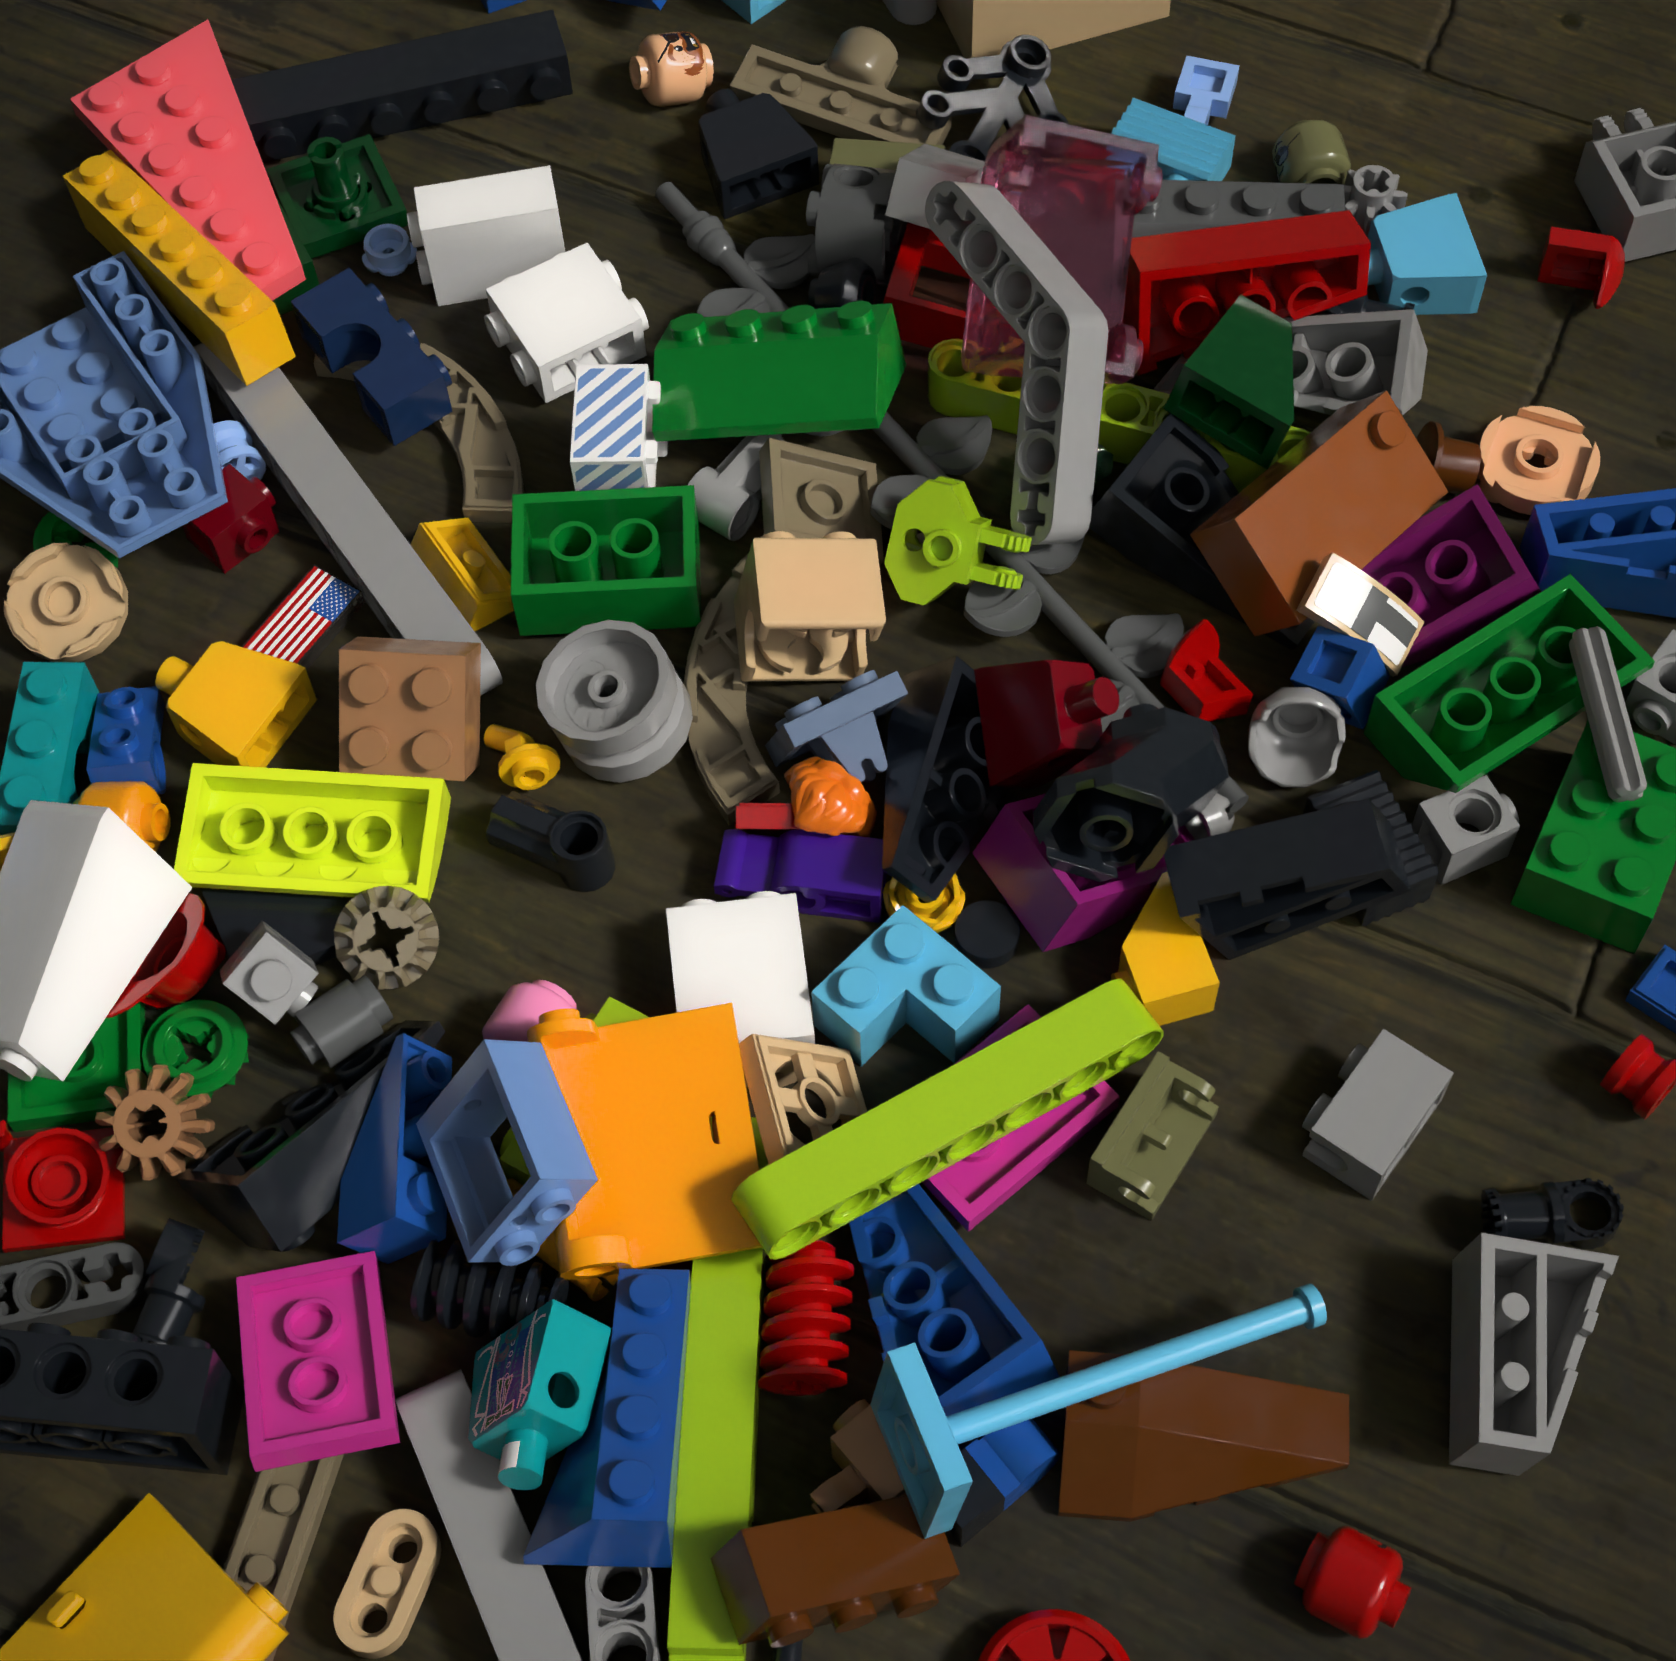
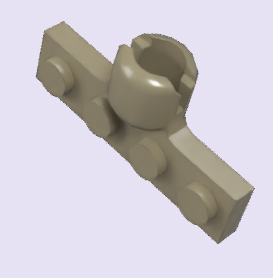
M864 26L852 27L842 33L828 60L821 65H811L752 44L730 84V89L735 92L739 101L761 93L771 94L796 122L846 139L943 145L952 126V116L949 117L943 128L930 129L924 126L916 115L920 102L887 90L898 67L896 63L898 52L891 40L884 34ZM930 107L932 110L939 112L936 108Z

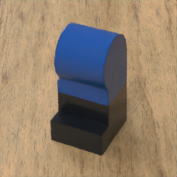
M1033 1419L987 1434L980 1440H974L961 1451L973 1483L952 1530L948 1532L962 1547L1040 1481L1058 1462L1062 1454Z

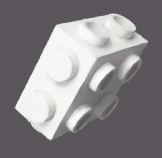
M588 243L570 251L559 253L546 262L517 275L509 276L500 283L486 289L490 314L485 315L484 320L491 338L499 348L504 345L508 347L512 353L510 355L511 362L519 380L525 387L533 384L545 403L575 390L576 365L630 364L647 356L643 331L649 329V323L641 304L634 297L629 300L622 292L619 276L609 260L601 262Z

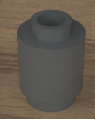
M363 975L352 983L345 979L307 1004L303 1009L295 1012L294 1018L299 1026L289 1033L311 1065L322 1059L329 1068H332L383 1034L381 1026L392 1020L393 1015L376 987Z

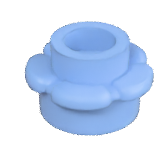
M382 224L372 228L366 234L363 246L365 254L362 256L364 266L373 273L379 272L385 276H395L404 272L408 264L414 263L417 248H413L412 243L409 242V236L402 227L395 224Z

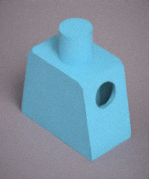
M1457 193L1447 194L1377 215L1371 221L1368 239L1371 242L1368 285L1375 286L1380 302L1401 307L1406 302L1415 304L1414 310L1416 315L1477 313L1487 273Z

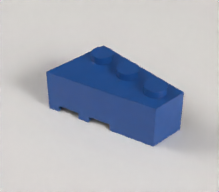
M1676 488L1536 504L1533 506L1520 544V550L1524 563L1541 591L1571 574L1602 607L1676 618Z

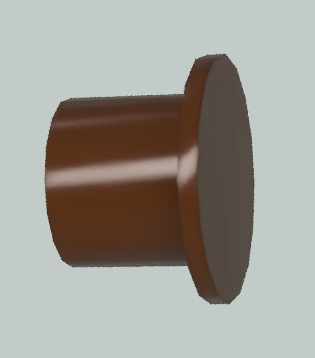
M1430 421L1426 423L1416 439L1447 488L1448 493L1460 495L1473 487L1476 482L1481 463V449L1476 443L1444 436L1442 425L1437 422Z

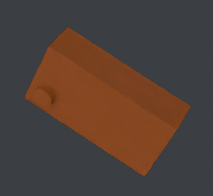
M1385 390L1339 408L1194 530L1190 536L1255 637L1299 625L1308 618L1296 611L1326 555L1333 552L1362 570L1445 496L1448 490L1388 391Z

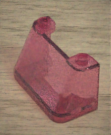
M1024 115L990 147L983 167L981 184L993 185L1002 193L1102 311L1107 320L1109 330L1104 383L1123 384L1134 378L1143 358V342L1137 339L1136 329L1132 325L1122 323L1134 215L1139 213L1146 206L1147 202L1155 201L1162 184V169L1157 166L1159 145ZM970 277L961 354L964 371L989 376L1022 378L1025 342Z

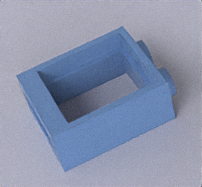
M484 1039L416 1123L468 1262H500L505 1266H514L530 1260L539 1252L540 1245L562 1220L569 1217L575 1211L576 1204L598 1181L541 1042ZM506 1118L509 1120L531 1175L514 1197L490 1139Z

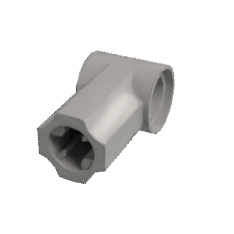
M781 434L746 436L716 469L706 466L693 476L688 485H694L698 521L731 541L739 540L746 534L757 517L760 501L762 500L759 451L768 438L784 441Z

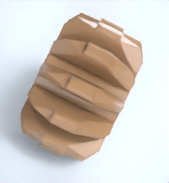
M158 1064L152 1067L148 1078L138 1068L125 1072L127 1090L118 1086L107 1087L104 1096L117 1109L116 1111L98 1112L95 1122L102 1126L113 1125L114 1135L103 1138L99 1142V1147L102 1151H109L119 1147L123 1148L122 1153L117 1159L116 1168L121 1172L130 1171L140 1162L142 1179L154 1180L158 1178L162 1165L171 1176L182 1174L186 1170L183 1154L194 1159L204 1156L206 1148L193 1134L214 1131L215 1122L208 1118L197 1119L195 1110L206 1107L211 1102L208 1093L194 1095L190 1098L186 1096L193 1085V1075L188 1072L181 1073L171 1082L168 1066ZM161 1109L166 1117L160 1119L159 1122L167 1123V1129L163 1133L149 1135L145 1126L151 1125L152 1122L144 1121V1115L147 1111Z

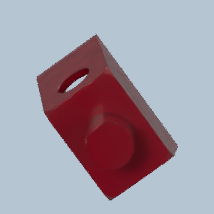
M1039 660L974 669L990 787L1035 789L1059 777L1087 758V755L1103 734L1101 718L1114 714L1119 707V694L1114 683L1106 677L1095 679L1094 670L1089 663Z

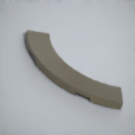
M421 343L420 348L428 357L435 354L440 358L452 380V385L448 386L447 390L453 412L433 424L441 431L452 447L461 467L464 489L462 507L464 518L468 517L471 522L512 523V494L525 493L519 456L503 414L491 396L472 375L446 355L425 343ZM315 354L314 367L317 376L355 381L353 373L372 361H356L331 373Z
M748 554L733 568L731 578L725 583L716 598H711L701 617V622L698 623L692 639L684 677V686L690 695L693 715L688 733L690 750L699 777L711 801L728 825L736 821V806H739V803H765L780 793L779 781L766 765L750 729L746 706L748 682L741 680L733 601Z

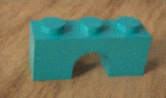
M23 662L0 771V835L16 831L23 810L30 800L73 804L79 798L75 786L76 754H89L97 694L100 693L85 662Z

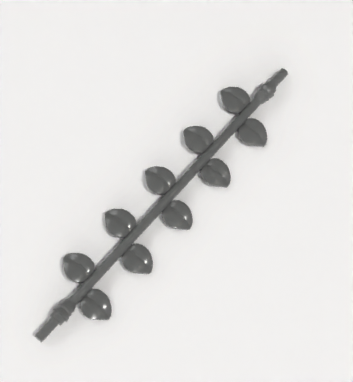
M665 182L658 187L655 197L683 226L682 233L687 239V246L695 253L700 254L709 263L720 266L740 287L719 289L709 293L701 301L697 310L698 314L704 317L730 315L744 309H753L759 313L779 312L789 309L771 288L780 290L790 289L802 284L808 278V257L811 245L815 242L813 234L765 237L755 240L745 250L743 259L736 252L733 239L724 229L718 217L710 216L706 211H698L672 182ZM886 411L880 428L872 430L914 475H899L882 481L876 487L873 494L870 514L883 526L892 530L897 504L929 479L934 480L938 476L948 477L946 474L962 475L976 469L983 462L991 442L992 422L989 416L933 419L922 426L915 442ZM842 431L809 432L806 434L823 437ZM977 508L980 517L987 518V517ZM1084 537L1074 543L1030 545L1029 552L1020 553L1005 551L1000 547L986 544L985 551L999 566L1014 569L1017 573L1023 575L1020 589L1017 590L975 581L969 587L963 610L964 617L981 631L994 636H1017L1035 625L1040 611H1042L1102 677L1110 679L1117 688L1119 707L1114 714L1101 718L1102 732L1105 731L1111 721L1122 719L1129 707L1143 703L1154 705L1158 709L1164 707L1137 677L1151 678L1163 673L1166 660L1172 648L1183 636V620L1178 613L1121 617L1110 625L1103 642L1039 574L1051 575L1069 568L1078 557ZM1230 776L1217 792L1229 800L1230 804L1226 808L1229 813L1237 812L1249 799V796Z

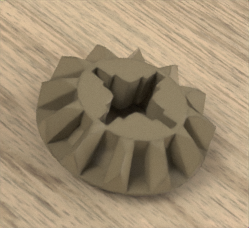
M378 886L367 889L352 898L338 917L334 929L336 956L353 980H357L365 975L377 990L406 987L426 973L435 959L439 946V929L436 918L425 901L409 890L396 886ZM378 911L381 920H385L390 929L398 927L405 929L410 926L414 929V931L406 933L405 938L400 939L396 944L398 964L394 965L391 956L387 957L383 948L373 950L371 947L364 950L360 948L361 945L366 944L368 939L376 934L375 923L377 920L374 912Z

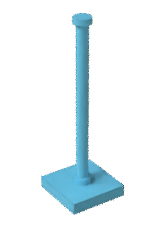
M1308 1283L1293 1290V1297L946 1416L914 1342L887 1352L870 1405L924 1539L952 1530L973 1483L958 1444L1302 1324L1307 1329L1322 1326L1327 1321V1311L1318 1289L1313 1284Z

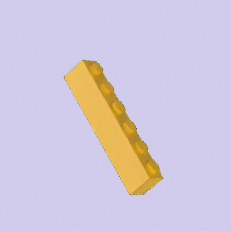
M112 150L87 158L79 167L62 176L85 228L113 256L125 251L161 303L246 386L296 357L276 304Z

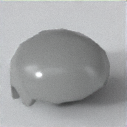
M1282 687L1262 700L1253 712L1248 736L1249 757L1260 776L1280 787L1307 788L1329 778L1337 768L1340 750L1346 737L1345 718L1341 715V708L1332 697L1309 687Z

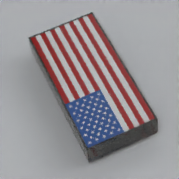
M314 564L242 647L297 663L307 670L365 604L363 593L356 587Z

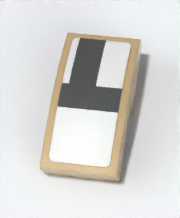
M1333 552L1326 555L1321 561L1296 609L1299 613L1325 628L1374 644L1392 677L1398 675L1424 624V621L1390 590Z

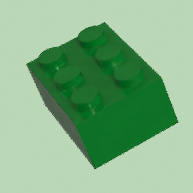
M694 485L512 494L511 599L520 636L573 633L582 626L605 620L633 622L646 630L697 627L698 623L701 622L699 521Z
M1587 720L1510 905L1635 954L1653 920L1676 861V748L1633 732L1647 787L1643 791V796L1638 800H1627L1617 803L1608 796L1590 724Z

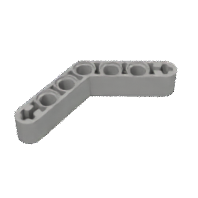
M942 181L930 190L926 199L925 214L928 225L1025 342L1010 510L1011 527L1013 532L1032 537L1031 545L1077 542L1088 531L1092 514L1109 332L1107 320L1098 306L997 188L988 184Z

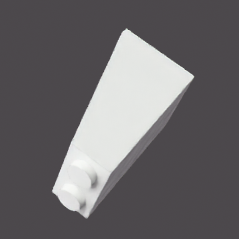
M30 800L23 810L0 871V1069H4L11 1075L24 1081L30 1082L34 1076L62 1082L65 1080L192 889L190 884L109 807Z

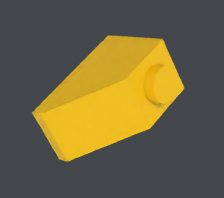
M1168 872L1162 873L1121 948L1118 972L1111 975V980L1121 978L1126 982L1159 1026L1214 1011L1220 984L1202 937L1179 917Z

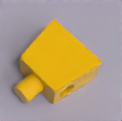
M223 641L212 643L195 665L176 656L167 658L160 666L155 680L156 687L159 690L171 695L167 700L166 709L177 733L183 740L217 765L266 768L317 701L305 667Z

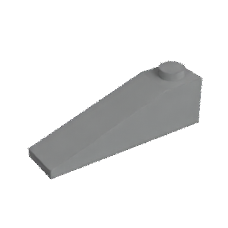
M1414 309L1306 316L1295 321L1292 317L1283 318L1292 323L1294 406L1332 415L1343 406L1387 390L1403 416L1421 400L1428 349Z

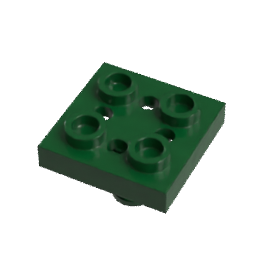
M370 134L342 144L334 137L318 138L309 145L308 155L266 169L273 191L311 259L364 241L366 234L378 225L395 224L400 227L408 226L407 210ZM350 217L354 218L352 220L342 222L343 219H349Z

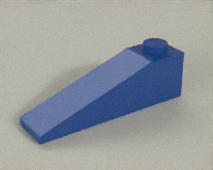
M919 1184L849 1222L858 1261L863 1268L870 1296L868 1302L872 1318L877 1325L883 1353H881L883 1362L888 1351L915 1342L946 1416L1060 1377L1042 1339Z

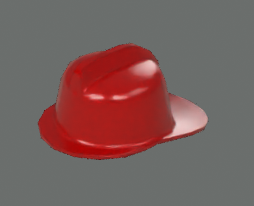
M188 893L106 1018L123 1013L139 1002L156 1008L174 1007L191 999L206 984L225 958L226 949L203 924L205 906L198 895Z

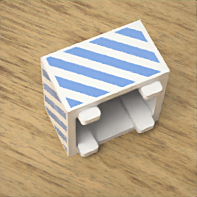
M648 364L576 365L570 466L575 491L656 487L658 457H665L668 454V441L657 442L653 436V404H659L661 401V385L659 381H650Z

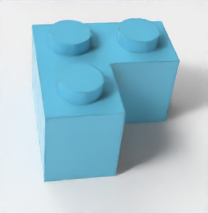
M902 905L811 992L814 1026L839 1048L849 1049L852 1059L860 1066L865 1064L906 1023L955 1064L999 1020L1001 986Z

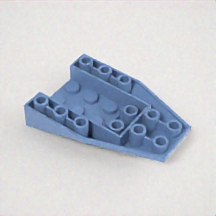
M125 251L73 275L86 306L85 308L0 349V478L118 558L139 549L228 502L200 356Z

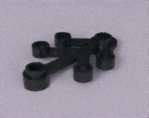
M1019 35L1002 47L999 55L964 58L959 55L948 56L945 58L937 74V81L949 93H943L938 90L927 91L916 110L918 120L930 129L943 128L950 116L983 113L968 141L961 140L955 142L949 151L988 162L986 175L991 167V159L987 151L1004 124L1017 153L1012 164V171L1016 178L1027 184L1038 183L1050 164L1048 155L1039 148L1038 144L1046 148H1056L1062 143L1069 130L1068 120L1063 114L1058 112L1045 83L1051 72V52L1042 40L1032 35ZM951 72L958 74L960 77L955 76ZM1004 77L997 88L965 91L972 79ZM1023 89L1038 117L1032 130L1017 99ZM930 107L936 108L939 112L932 110ZM1026 162L1033 164L1035 167L1028 165Z

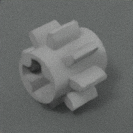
M1367 165L1357 171L1348 170L1344 185L1345 211H1351L1366 236H1368L1371 221L1377 215L1404 208L1408 195L1404 191L1397 190L1400 176L1398 174L1393 175L1389 169L1379 165Z

